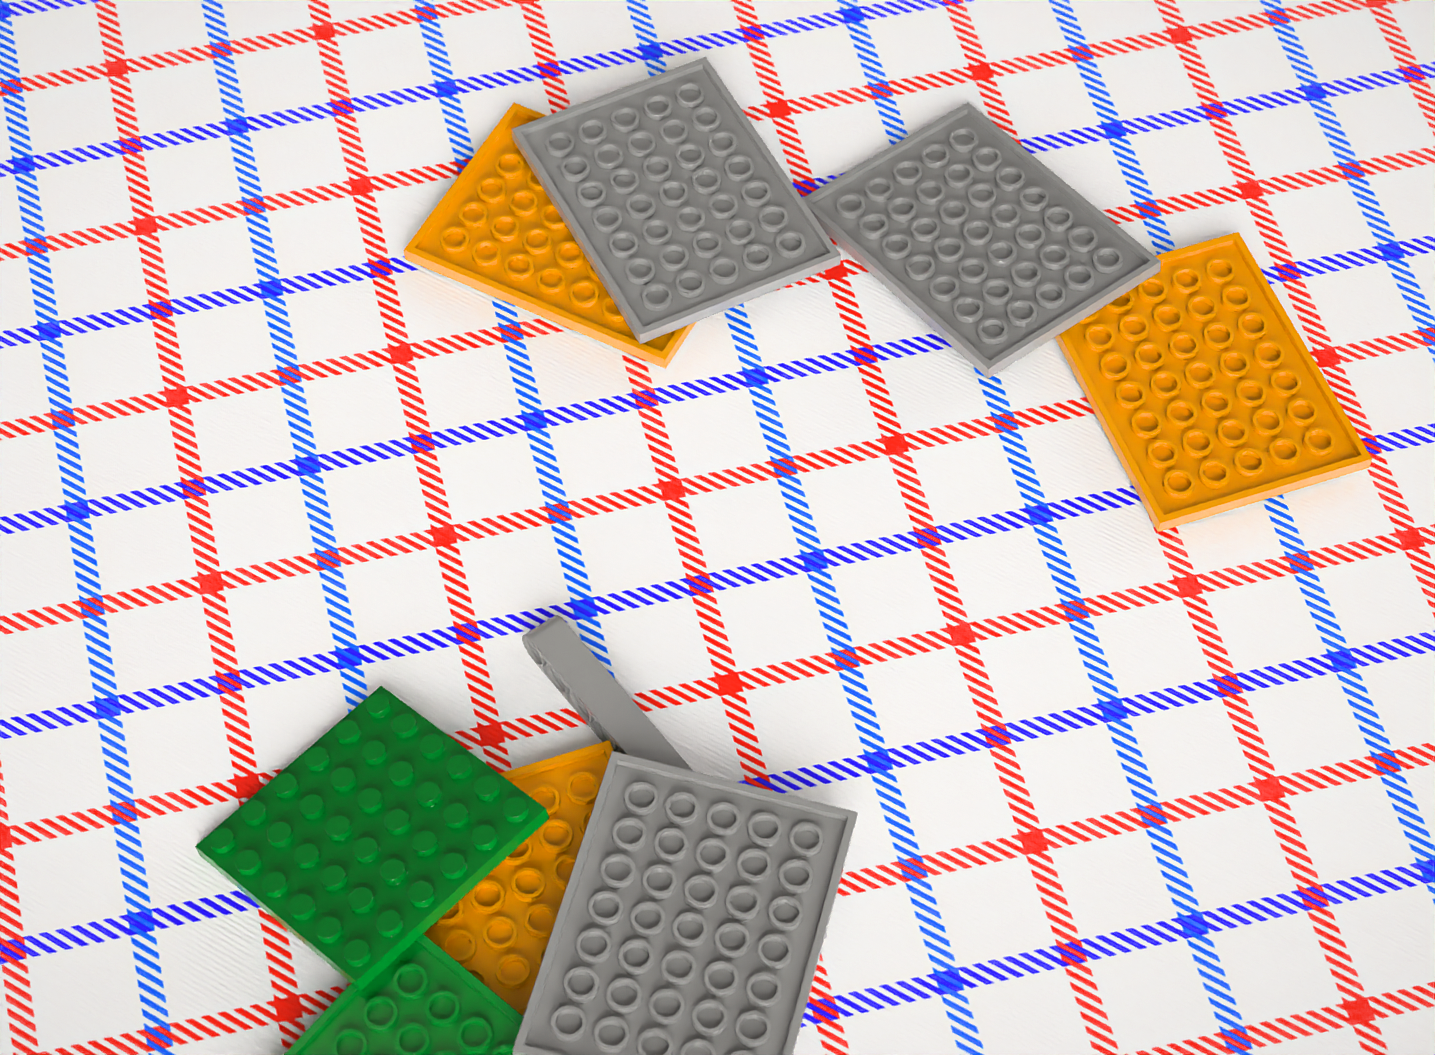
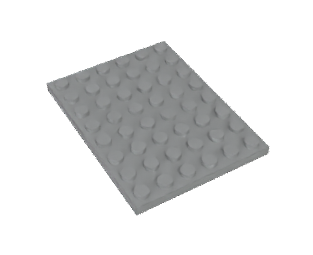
M706 57L512 129L513 141L639 344L841 263V254Z
M969 102L803 197V200L830 238L988 379L1160 272L1161 261Z
M612 751L513 1048V1055H793L851 844L858 812Z

